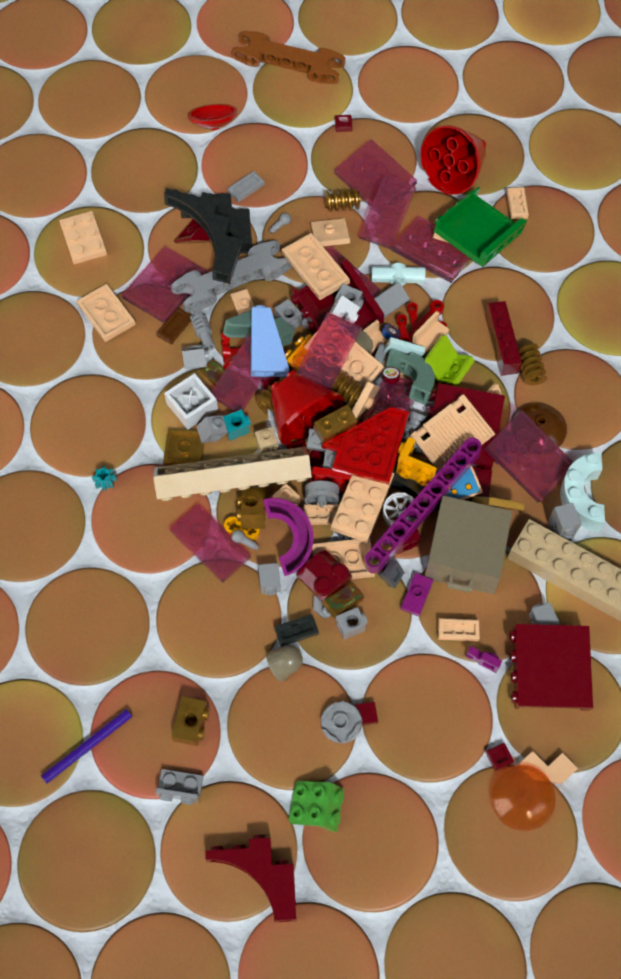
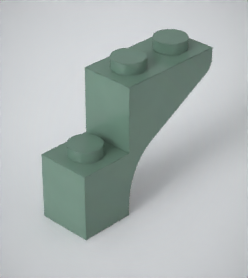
M251 310L227 319L223 334L229 338H251ZM282 317L274 319L282 347L290 344L295 329Z

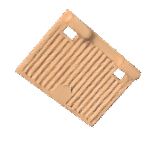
M463 394L410 436L416 440V444L435 468L445 465L468 438H477L481 444H484L495 433ZM463 405L466 409L459 414L457 409ZM428 432L430 437L423 441L421 437ZM473 447L468 448V450H470V451H475V450H476V449L473 448Z

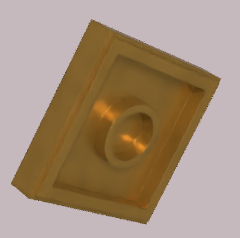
M168 429L163 464L176 465L202 461L205 443L201 442L198 431Z
M474 496L472 498L474 503L506 510L524 511L525 507L524 503L493 497Z

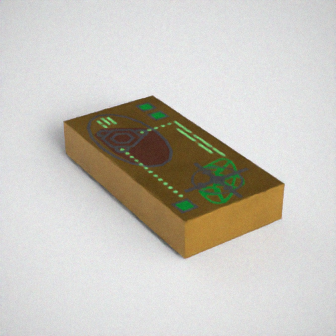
M214 359L200 370L201 374L225 396L239 385V382Z
M351 583L324 599L322 605L336 618V616L362 602L365 597Z

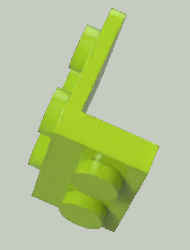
M441 335L425 358V362L430 364L433 369L436 381L440 384L458 386L475 361L472 356L457 354L447 335Z

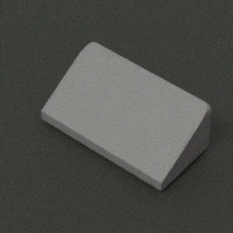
M399 282L374 298L384 312V318L410 301V298Z

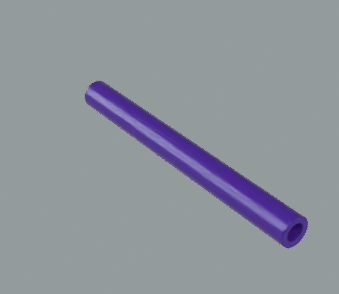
M125 709L43 773L41 777L46 784L130 720L132 716L128 710Z

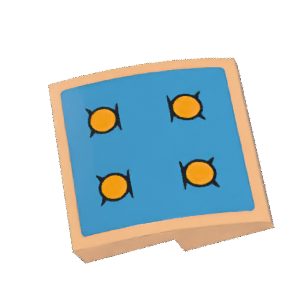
M457 461V462H456L458 465H464V464H465V463L462 462V461ZM440 466V467H437V468H436V469H437L436 474L440 471V469H441L443 466ZM472 466L448 492L447 497L464 500L483 493ZM444 475L446 479L453 478L451 475Z

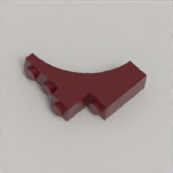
M263 834L254 835L253 839H249V848H245V845H233L232 849H223V846H212L210 850L205 851L207 863H222L233 866L248 874L259 884L270 902L275 923L297 921L294 864H289V860L276 861V865H272L271 838H266V835Z

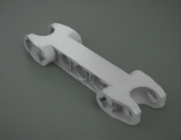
M278 241L264 242L253 246L248 251V257L238 260L230 284L213 280V271L202 275L200 271L194 270L186 273L171 284V291L173 294L188 293L192 295L183 302L185 312L203 310L212 306L217 301L216 295L262 276L266 281H272L291 269L292 265L286 258L278 259L273 257V255L280 251L281 244Z

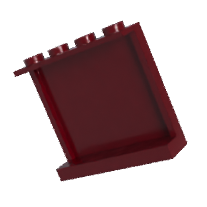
M349 260L342 261L341 269L350 279V283L347 286L362 291V299L364 300L362 308L357 312L359 315L354 324L351 323L349 328L351 330L358 329L363 331L376 320L379 321V324L383 323L384 312ZM308 285L297 291L292 287V295L290 297L293 304L299 306L302 318L308 320L311 332L316 333L332 309L339 290L319 300Z
M438 383L437 389H433L431 400H434L435 403L434 407L430 406L428 417L432 419L464 394L495 433L493 437L482 444L480 456L474 462V465L484 466L483 469L491 470L495 457L505 395ZM462 405L457 409V412L460 414L466 408Z
M515 624L513 630H510L509 633L510 642H513V650L510 651V662L514 663V670H511L510 676L511 683H514V691L511 692V702L515 703V709L520 707L581 709V711L593 709L590 627L580 625Z

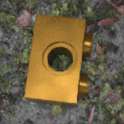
M346 405L314 422L313 429L323 444L356 426L358 420L349 405Z
M265 488L242 490L241 496H238V508L241 509H237V521H241L242 529H265V505L263 499H265Z
M181 697L171 736L174 742L198 746L199 741H203L205 729L202 727L204 720H208L210 708H207L206 701ZM189 718L197 719V723L193 726L186 724Z

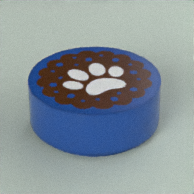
M389 324L385 325L381 331L387 340L391 337L398 339L400 336V332Z

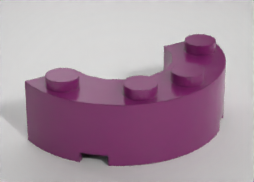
M279 498L263 499L268 519L284 521L293 532V543L290 550L279 557L285 577L297 571L307 561L313 547L312 525L303 510L294 503Z

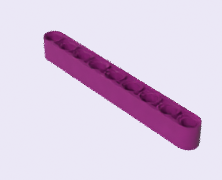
M468 438L366 554L365 568L369 573L376 574L384 568L441 502L442 496L448 494L479 458L482 447L479 439ZM473 447L476 451H470L468 448ZM457 461H462V462H464L465 464H464V465H458L456 462H457ZM444 475H451L453 478L446 479ZM434 488H437V489H439L441 492H440V493H434V492H432L431 490L434 489ZM425 502L429 506L421 507L419 504ZM413 516L416 518V521L410 522L406 518ZM399 530L402 531L404 535L397 536L394 534V532ZM383 545H389L391 546V549L385 551L381 547ZM372 559H376L379 561V563L377 565H371L369 561Z

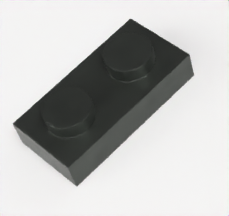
M312 614L274 626L280 647L319 635Z

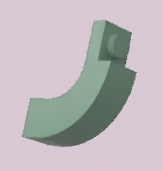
M391 349L386 367H395L401 373L407 375L413 381L409 398L426 405L435 382L432 367L425 362L424 358L412 351L410 355H406Z

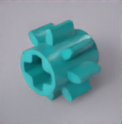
M105 466L99 470L96 469V476H92L93 482H96L95 487L97 489L101 487L104 491L110 487L114 488L113 481H117V478L113 475V469L108 470Z

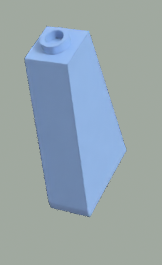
M263 305L252 307L251 377L286 378L289 373V366L271 308H266Z

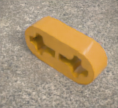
M229 517L224 522L225 532L232 536L235 530L243 531L246 537L253 541H256L260 536V529H254L255 533L248 535V531L251 529H242L241 521H237V517ZM236 523V527H234L233 530H230L229 525Z

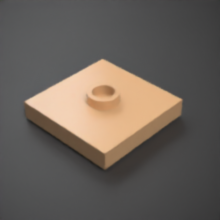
M345 218L311 222L312 234L322 246L350 243Z
M371 382L366 383L352 410L356 419L363 420L367 410L371 408L374 397L380 388L378 385Z

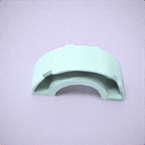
M602 452L590 453L578 458L569 467L560 489L562 505L573 502L581 521L580 526L600 532L605 524L604 505L592 501L587 496L584 484L590 480L598 479L602 471Z

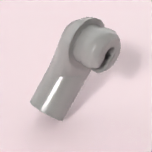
M314 595L313 610L322 618L330 617L331 614Z

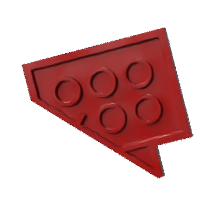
M390 407L324 442L322 449L337 452L332 470L389 485L409 417V411Z

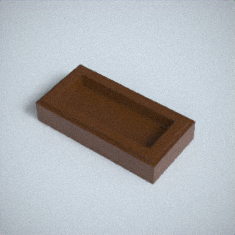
M177 308L156 333L157 337L172 345L191 322V315Z

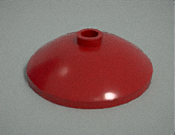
M210 104L191 110L188 113V119L193 124L202 128L218 130L219 127H223L234 120L238 115V111L232 105Z

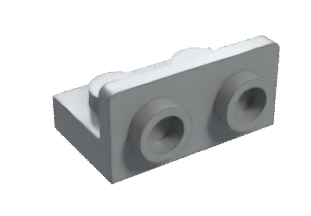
M162 769L159 785L155 793L163 801L172 802V799H179L182 804L193 805L194 802L199 803L204 776Z

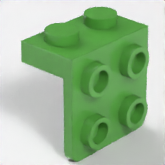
M297 781L293 792L289 823L293 825L318 826L330 832H337L341 821L340 812L344 801V789L329 782Z

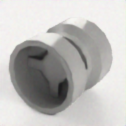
M410 411L409 418L411 420L407 422L405 428L415 432L423 426L421 425L422 423H426L428 417Z

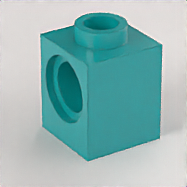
M242 409L223 416L228 431L226 435L229 441L250 433L249 426L251 421L248 415H244ZM235 423L241 424L239 426H234Z

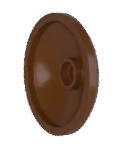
M531 403L521 407L514 414L511 422V433L518 436L516 443L524 450L535 454H546L555 451L563 444L567 435V424L562 414L554 407L544 403Z

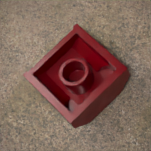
M326 550L317 553L296 574L321 602L336 593L352 579L348 568L344 564L339 563Z

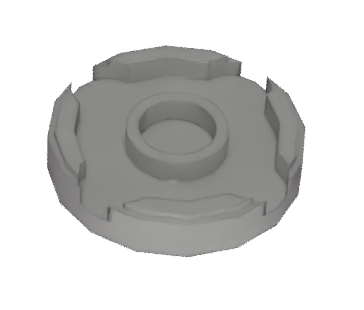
M345 701L335 702L324 710L321 716V728L329 740L345 744L353 741L359 735L363 720L360 712L354 705Z

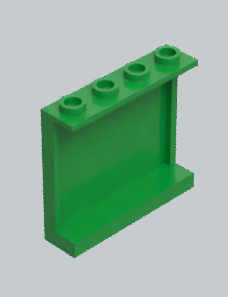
M477 187L475 190L469 191L464 199H459L456 205L450 207L444 215L438 216L435 221L434 232L477 264L484 267L522 234L527 220L520 218L515 223L478 197L480 187Z

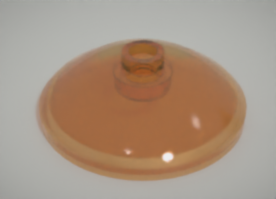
M517 765L504 770L496 778L491 790V804L496 816L506 826L518 831H531L544 825L553 814L556 803L555 791L548 777L540 770L527 765ZM521 793H526L528 795L527 801H522L520 799Z

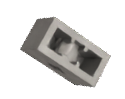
M573 502L554 507L547 522L550 531L569 541L573 540L581 525Z

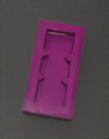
M415 573L401 610L419 617L434 580Z

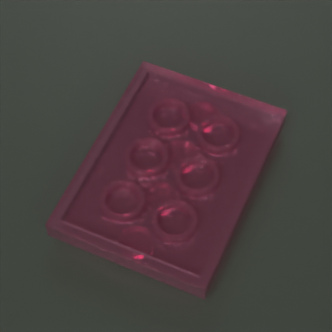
M372 139L334 170L335 175L350 189L355 188L357 193L360 190V198L378 215L382 214L417 184V180Z
M418 216L393 244L391 251L421 267H425L426 270L452 283L471 258L450 243L433 238L436 225Z
M164 246L125 290L122 298L162 323H165L175 310L180 308L183 302L191 295L188 293L173 294L171 284L191 271L198 270L204 275L207 273V270Z
M522 410L484 448L537 503L546 497L574 463Z

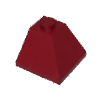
M194 219L188 223L174 240L175 243L211 242L207 233Z

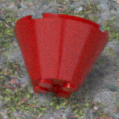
M443 125L431 131L426 136L421 148V164L423 170H426L429 182L437 190L449 195H458L466 192L475 184L486 156V142L483 139L452 125Z
M295 370L289 372L284 380L278 381L271 386V398L278 439L282 444L288 445L292 444L291 440L298 439L300 441L307 438L309 430L314 427V422L333 413L337 407L339 409L342 407L344 399L341 394L301 373H297Z

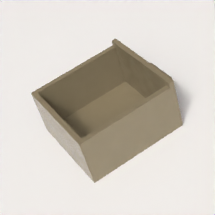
M442 496L425 577L436 582L448 584L447 588L468 593L476 590L494 594L501 577L512 511Z

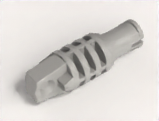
M202 310L190 312V320L196 336L201 339L205 350H213L215 344L211 337L212 330L206 315L203 314Z

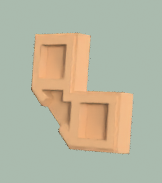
M534 751L517 766L531 782L562 784L578 769L563 753L547 766Z

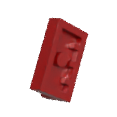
M313 466L311 468L312 477L309 478L308 483L313 481L333 482L339 486V493L344 494L351 475L328 468Z

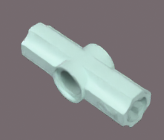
M394 263L391 267L372 266V282H387L392 285L399 282L402 286L406 283H425V267H406L403 263Z

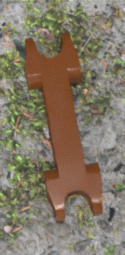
M257 31L240 32L239 42L245 45V47H234L231 51L232 58L247 66L258 67L262 62L307 73L311 81L321 84L338 83L339 73L331 68H342L346 62V57L331 49L319 48L317 52L296 48L272 42L266 34ZM243 36L248 37L250 40L244 39ZM335 58H336V59H339V60H341V62H337V61H335V60H333V59H335Z

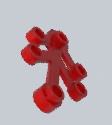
M440 300L432 301L429 311L419 322L417 318L418 305L410 302L407 305V312L410 316L412 330L409 334L407 333V316L404 314L398 315L396 319V324L399 326L400 331L398 339L412 343L413 335L436 311L439 312V316L443 313V302ZM439 321L441 324L447 327V324L444 321Z

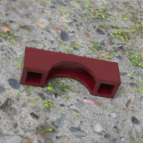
M506 301L488 303L485 316L488 328L493 331L495 336L497 364L500 375L518 374L522 361Z

